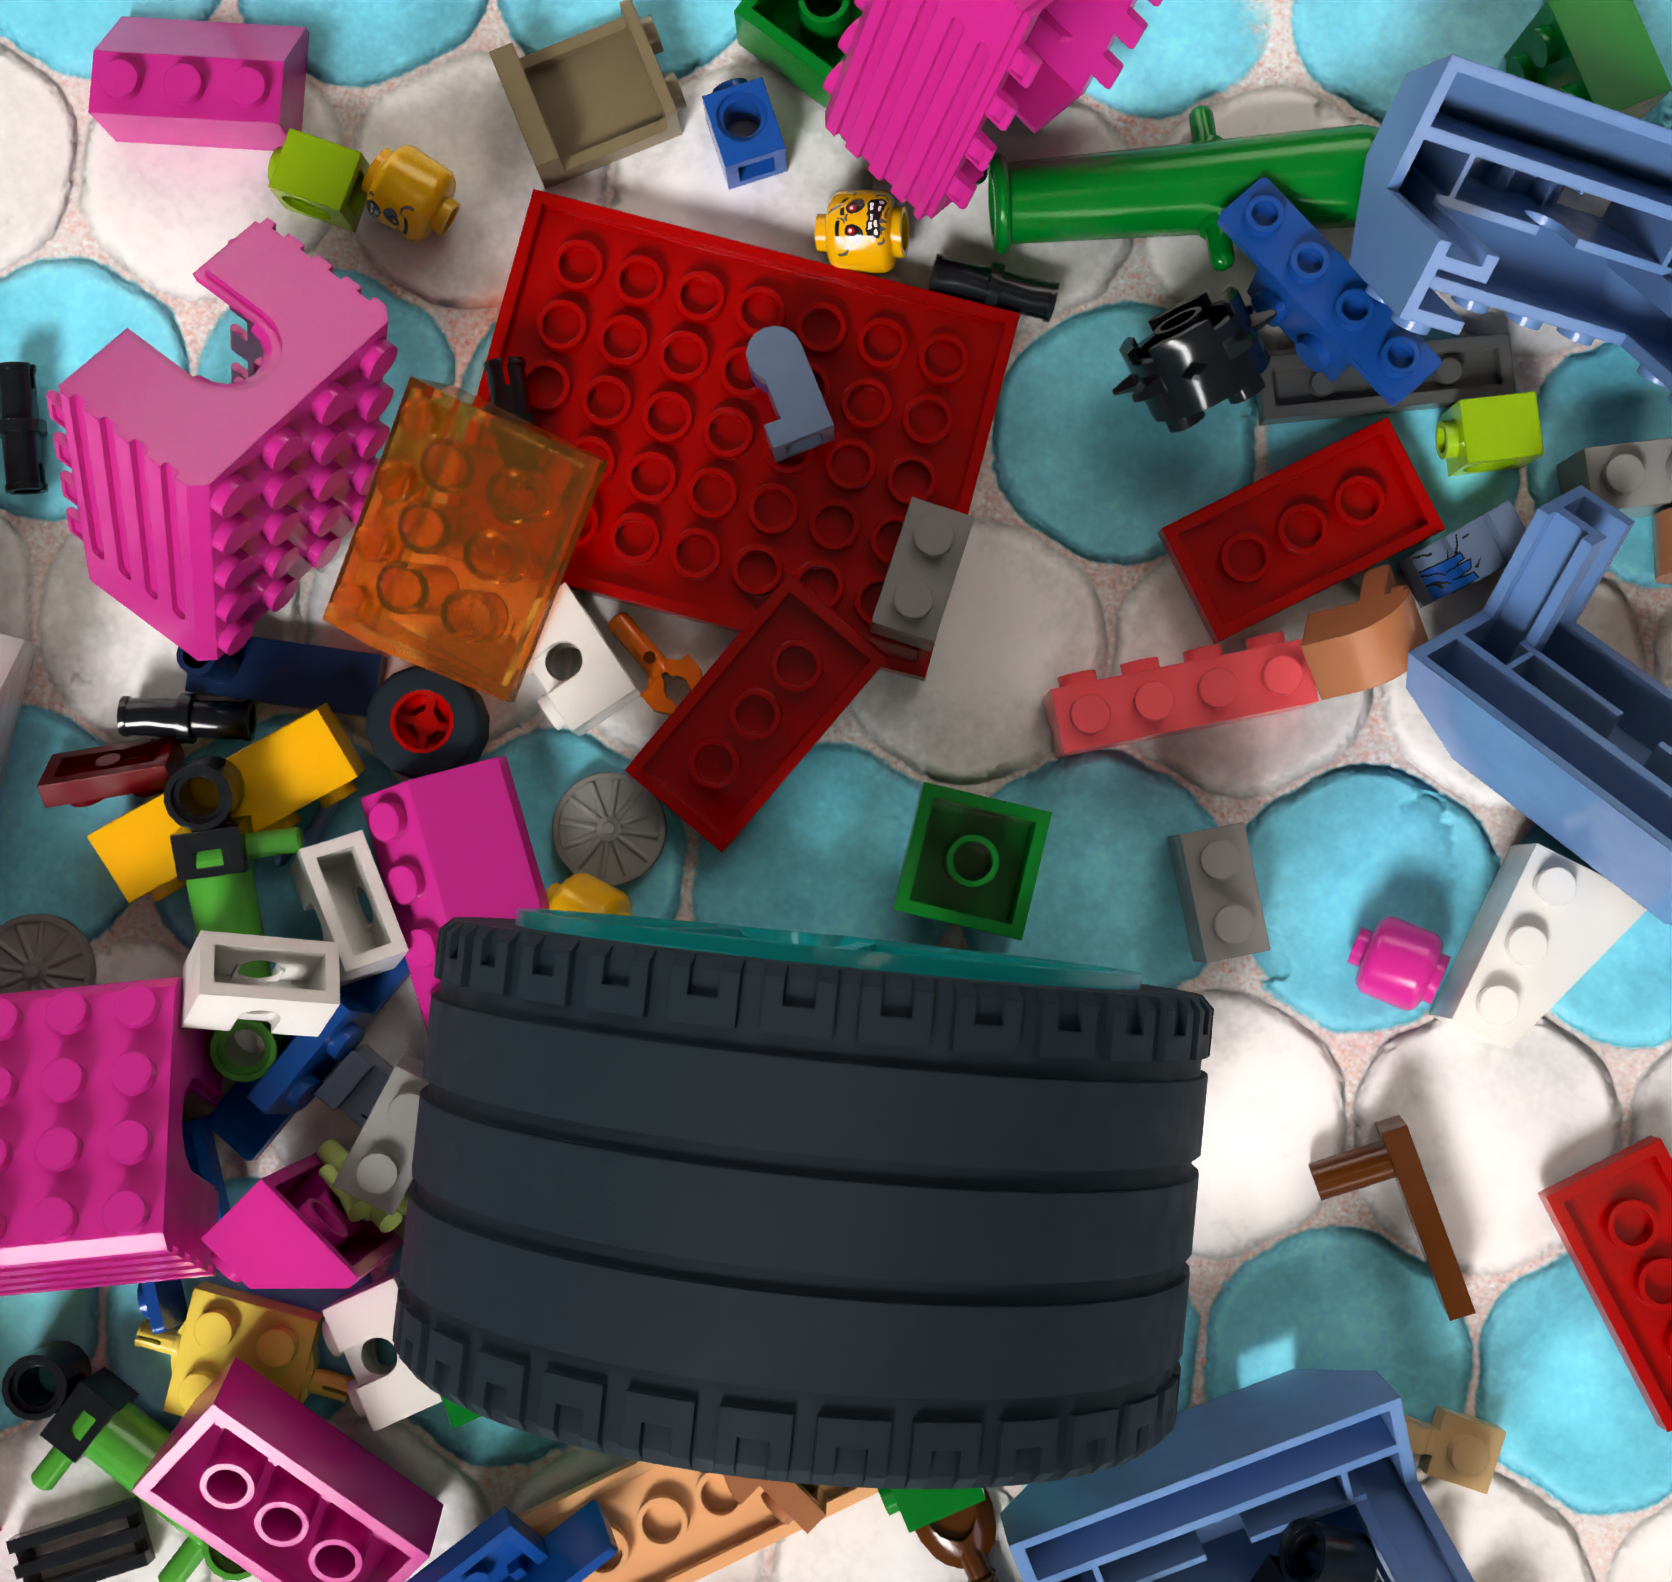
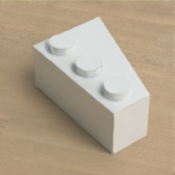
M1538 843L1511 845L1429 1015L1484 1043L1511 1049L1647 909L1604 876Z

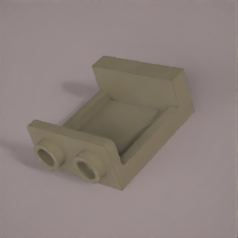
M632 0L619 2L622 15L618 19L521 58H518L513 43L489 52L545 189L682 135L678 111L687 108L682 90L673 71L662 74L655 55L664 51L650 14L639 18Z

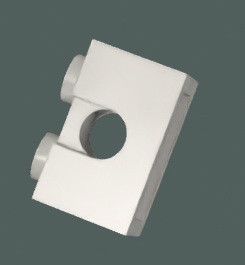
M566 582L501 624L511 640L502 646L505 654L523 678L532 672L535 674L546 691L537 701L558 731L567 725L571 732L580 737L641 697V692L576 594ZM568 649L579 650L582 655V665L578 673L567 681L557 680L551 670L553 657Z
M363 830L298 850L290 866L289 873L304 912L315 909L323 932L322 941L339 943L340 987L396 968L409 949ZM365 892L373 914V922L371 923L367 921L362 911L358 894Z
M201 930L183 964L181 1028L230 1031L237 1019L269 1022L271 1024V1034L318 1037L340 1005L338 942ZM264 960L276 963L269 977L254 978L242 975L239 972L240 965L250 961Z
M400 1270L338 1297L322 1310L325 1320L322 1322V1333L325 1343L333 1356L340 1357L345 1354L355 1377L349 1380L347 1384L351 1404L361 1418L367 1416L373 1432L442 1402L440 1395L417 1379L402 1362L398 1354L396 1363L383 1365L371 1353L370 1344L372 1338L386 1339L394 1346L392 1339L397 1293L402 1280Z

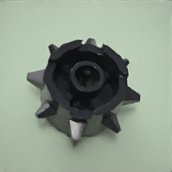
M1233 286L1227 287L1222 292L1223 300L1212 303L1207 292H1204L1169 308L1148 321L1153 333L1139 344H1137L1134 337H1128L1123 341L1119 351L1131 374L1112 390L1113 395L1134 392L1132 395L1134 402L1145 401L1152 417L1157 422H1165L1171 433L1184 431L1194 426L1205 417L1204 410L1228 399L1230 404H1238L1254 397L1265 388V382L1261 374L1267 369L1271 359L1258 331L1278 315L1276 309L1252 314L1254 311L1252 305L1245 306L1239 291Z

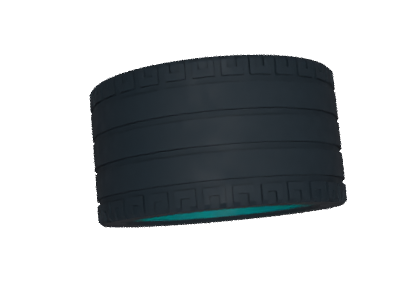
M517 908L515 919L454 917L439 928L434 977L440 979L441 984L440 991L431 994L423 1063V1077L429 1081V1085L420 1091L411 1168L412 1178L415 1182L409 1188L400 1265L402 1280L397 1293L392 1339L395 1352L399 1355V1358L415 1377L428 1388L447 1400L498 1423L536 1436L592 1451L700 1472L751 1479L841 1487L962 1489L1057 1481L1108 1470L1130 1462L1145 1454L1172 1431L1177 1416L1181 1366L1178 1360L1183 1354L1190 1278L1189 1265L1186 1261L1192 1255L1199 1180L1198 1169L1192 1164V1161L1201 1156L1208 1074L1201 1070V1061L1210 1056L1214 1008L1203 995L1178 989L1141 984L1142 973L1111 967L881 939L720 923L566 910Z

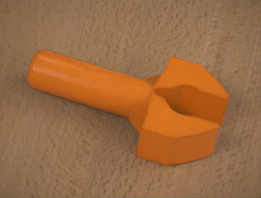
M621 612L616 614L608 623L609 631L648 675V688L640 696L654 712L670 716L677 708V705L666 695L667 683L664 677L669 675L672 679H683L692 690L703 677L701 668L689 654L681 660L667 659L628 613Z

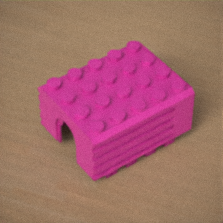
M854 0V4L863 13L842 34L838 42V48L846 55V58L831 70L823 83V89L831 96L825 111V128L834 137L839 133L847 141L845 148L857 159L862 156L869 163L867 169L879 181L884 178L892 185L890 192L902 204L908 201L915 208L913 215L919 221L926 215L932 219L952 202L960 209H966L977 188L975 183L984 176L983 171H986L997 150V145L981 130L987 117L1000 130L1006 131L1016 115L1034 134L1037 133L1082 96L1094 77L1106 89H1110L1123 69V63L1109 50L1113 42L1118 37L1128 48L1134 49L1148 24L1133 9L1137 0ZM1148 0V1H1149L1152 5L1158 7V6H1160V4H1161V2H1162L1163 0Z
M268 217L260 224L255 221L236 238L230 239L224 248L192 273L198 283L227 303L232 312L247 322V331L238 324L230 326V348L248 362V370L239 363H232L230 384L212 382L200 375L192 376L127 328L58 385L59 393L54 390H49L46 393L50 418L66 430V435L59 431L55 432L53 439L57 458L72 469V473L66 470L60 473V480L64 497L78 506V510L74 507L67 508L66 515L69 531L84 542L90 580L197 661L218 660L224 653L229 656L237 653L251 637L254 624L269 609L273 612L282 609L295 594L298 588V581L312 567L317 570L325 567L339 550L341 539L354 526L360 529L367 526L377 515L383 503L382 497L373 492V489L379 483L386 470V464L376 457V453L386 442L390 428L381 422L379 418L389 405L394 392L393 388L383 382V376L391 368L398 352L397 347L387 340L388 317L386 304L375 296L368 300L361 294L362 287L348 276H344L342 279L333 274V265L318 254L314 258L310 257L304 252L305 245L288 233L285 237L276 232V223Z
M181 977L0 994V1296L216 1276V1267L210 1257L213 1251L201 1238L218 1222L219 1192L215 1190L214 1185L190 1169L184 1148L182 1113L184 1097L188 1096L191 1091L210 1106H218V1096H222L223 1075L214 1067L210 1057V1042L214 1036L213 1030L181 1028Z

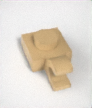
M1438 1405L1436 1406L1431 1423L1404 1414L1412 1453L1421 1454L1418 1468L1426 1475L1488 1494L1506 1436L1505 1430L1496 1424Z

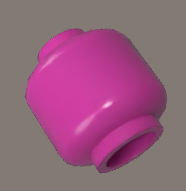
M1389 916L1378 923L1374 932L1363 927L1361 928L1347 963L1359 967L1355 982L1360 992L1401 1010L1410 1011L1415 1009L1421 1001L1429 1004L1432 1003L1451 957L1442 953L1443 941L1436 933L1397 917Z

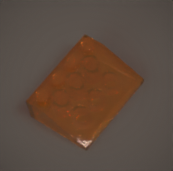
M410 376L323 620L373 648L506 702H515L608 462L459 387Z

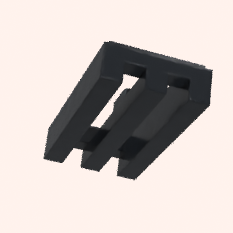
M136 1496L16 1534L6 1541L9 1554L16 1553L18 1563L13 1567L16 1580L23 1578L24 1582H97L147 1566L156 1558L139 1498ZM125 1517L127 1518L129 1528L36 1557L34 1546ZM134 1542L136 1549L134 1551L50 1578H42V1571Z

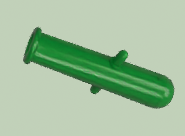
M1201 105L1195 107L1189 115L1192 137L1190 143L1007 162L1002 154L995 153L988 166V208L992 245L996 253L1004 255L1009 251L1010 244L1199 235L1207 241L1211 267L1216 271L1223 272L1232 267L1235 262L1233 242L1217 225V219L1225 208L1260 178L1269 179L1316 229L1355 227L1366 155L1379 128L1358 124L1223 139L1216 135L1212 110L1207 106Z

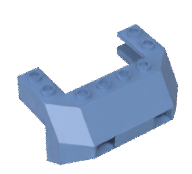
M1454 54L1407 73L1366 155L1349 265L1368 284L1365 292L1375 300L1389 306L1393 311L1390 319L1395 324L1420 335H1428L1431 328L1459 335L1465 324L1435 293V291H1440L1452 295L1451 299L1455 303L1475 313L1486 314L1488 309L1493 307L1505 311L1504 315L1511 321L1532 330H1539L1542 324L1546 323L1556 326V330L1561 335L1582 345L1591 346L1594 339L1619 345L1640 363L1637 369L1638 374L1671 391L1667 399L1672 403V130ZM1565 186L1580 195H1583L1585 192L1609 200L1611 203L1604 216L1598 217L1558 204L1557 201Z
M1580 485L1537 508L1482 611L1408 652L1406 689L1453 760L1665 924L1672 925V691L1576 623L1635 523L1634 520Z
M1292 1369L1178 1412L1172 1431L1161 1442L1136 1459L1108 1470L1084 1476L1028 1484L1000 1513L1008 1546L1023 1582H1250L1268 1554L1279 1556L1280 1541L1286 1528L1294 1520L1303 1517L1363 1532L1371 1540L1376 1551L1377 1572L1382 1582H1475L1417 1479L1401 1397L1377 1371Z

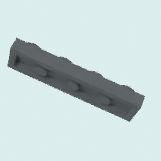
M1503 333L1424 341L1441 358L1442 364L1436 372L1397 406H1390L1353 367L1332 383L1322 372L1316 373L1310 370L1297 354L1270 356L1269 365L1261 374L1265 382V388L1256 394L1259 426L1451 407L1462 399L1515 394L1516 385L1510 334Z

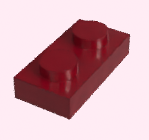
M155 737L56 753L50 758L37 784V788L45 808L70 804L73 807H87L100 802L104 798L133 794L137 797H149L164 791L169 778L180 769L185 754L176 737Z

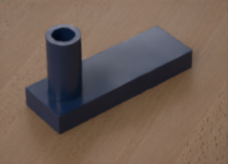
M250 637L237 653L231 656L224 653L218 660L197 661L180 647H178L176 654L179 666L187 672L185 691L244 701L252 700L258 703L313 710L327 702L333 713L366 718L367 708L376 689L384 682L387 657L381 654Z

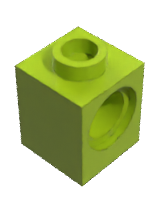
M289 128L283 147L278 146L271 155L268 165V187L286 209L356 232L367 199V195L361 191V185L370 165L359 151Z
M1536 391L1459 400L1440 415L1441 421L1436 425V450L1440 459H1446L1448 477L1524 468L1544 455Z

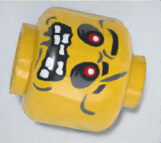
M412 145L400 146L394 151L384 148L371 163L361 185V191L367 195L366 207L369 214L410 242L422 241L433 231L443 236L454 222L461 207V204L453 199L456 190L454 174L448 168Z
M886 190L838 191L830 199L826 214H817L816 249L818 253H827L830 264L835 267L868 275L887 274L893 270L898 258H906L908 253L909 217L906 206H898L894 196Z

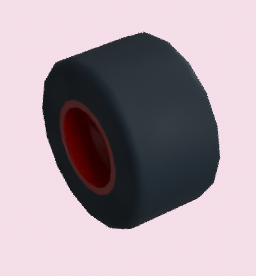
M414 665L393 673L376 689L367 708L366 733L374 754L389 770L414 779L477 762L481 758L489 740L490 717L482 696L467 680L438 666Z

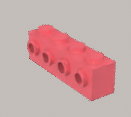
M1283 631L1273 632L1246 639L1247 650L1223 655L1221 644H1215L1183 652L1184 663L1160 667L1158 657H1150L1121 664L1122 675L1097 680L1095 670H1085L1060 676L1057 678L1059 688L1051 689L1043 697L1055 757L1061 758L1299 710L1317 703L1319 698L1316 685L1301 649L1302 639L1285 642Z

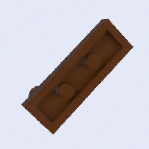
M1400 1115L1375 1122L1380 1141L1308 1163L1321 1201L1395 1178L1438 1298L1449 1320L1452 1321L1476 1313L1408 1126Z

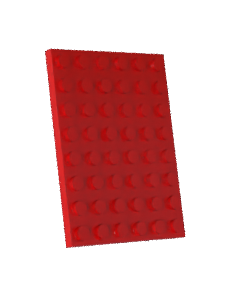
M533 189L486 361L502 358L505 383L509 385L508 357L515 356L525 359V373L531 413L537 414L540 422V429L535 432V439L544 487L526 491L523 468L521 465H518L521 487H519L520 492H503L496 437L489 435L487 421L493 418L487 374L483 370L434 551L441 556L556 586L566 582L572 590L740 633L787 575L791 573L888 656L880 670L925 681L933 648L930 652L871 633V621L912 497L967 515L969 513L1021 313ZM770 326L787 328L801 342L833 421L835 440L779 462H775L764 428L765 424L776 421L777 417L768 394L757 388L752 381L746 355L748 342L753 335L764 327Z

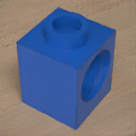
M763 77L747 81L744 78L730 79L716 86L712 93L702 96L706 122L729 190L787 171L786 147ZM740 120H750L759 126L755 133L747 137H737L728 131L732 124Z

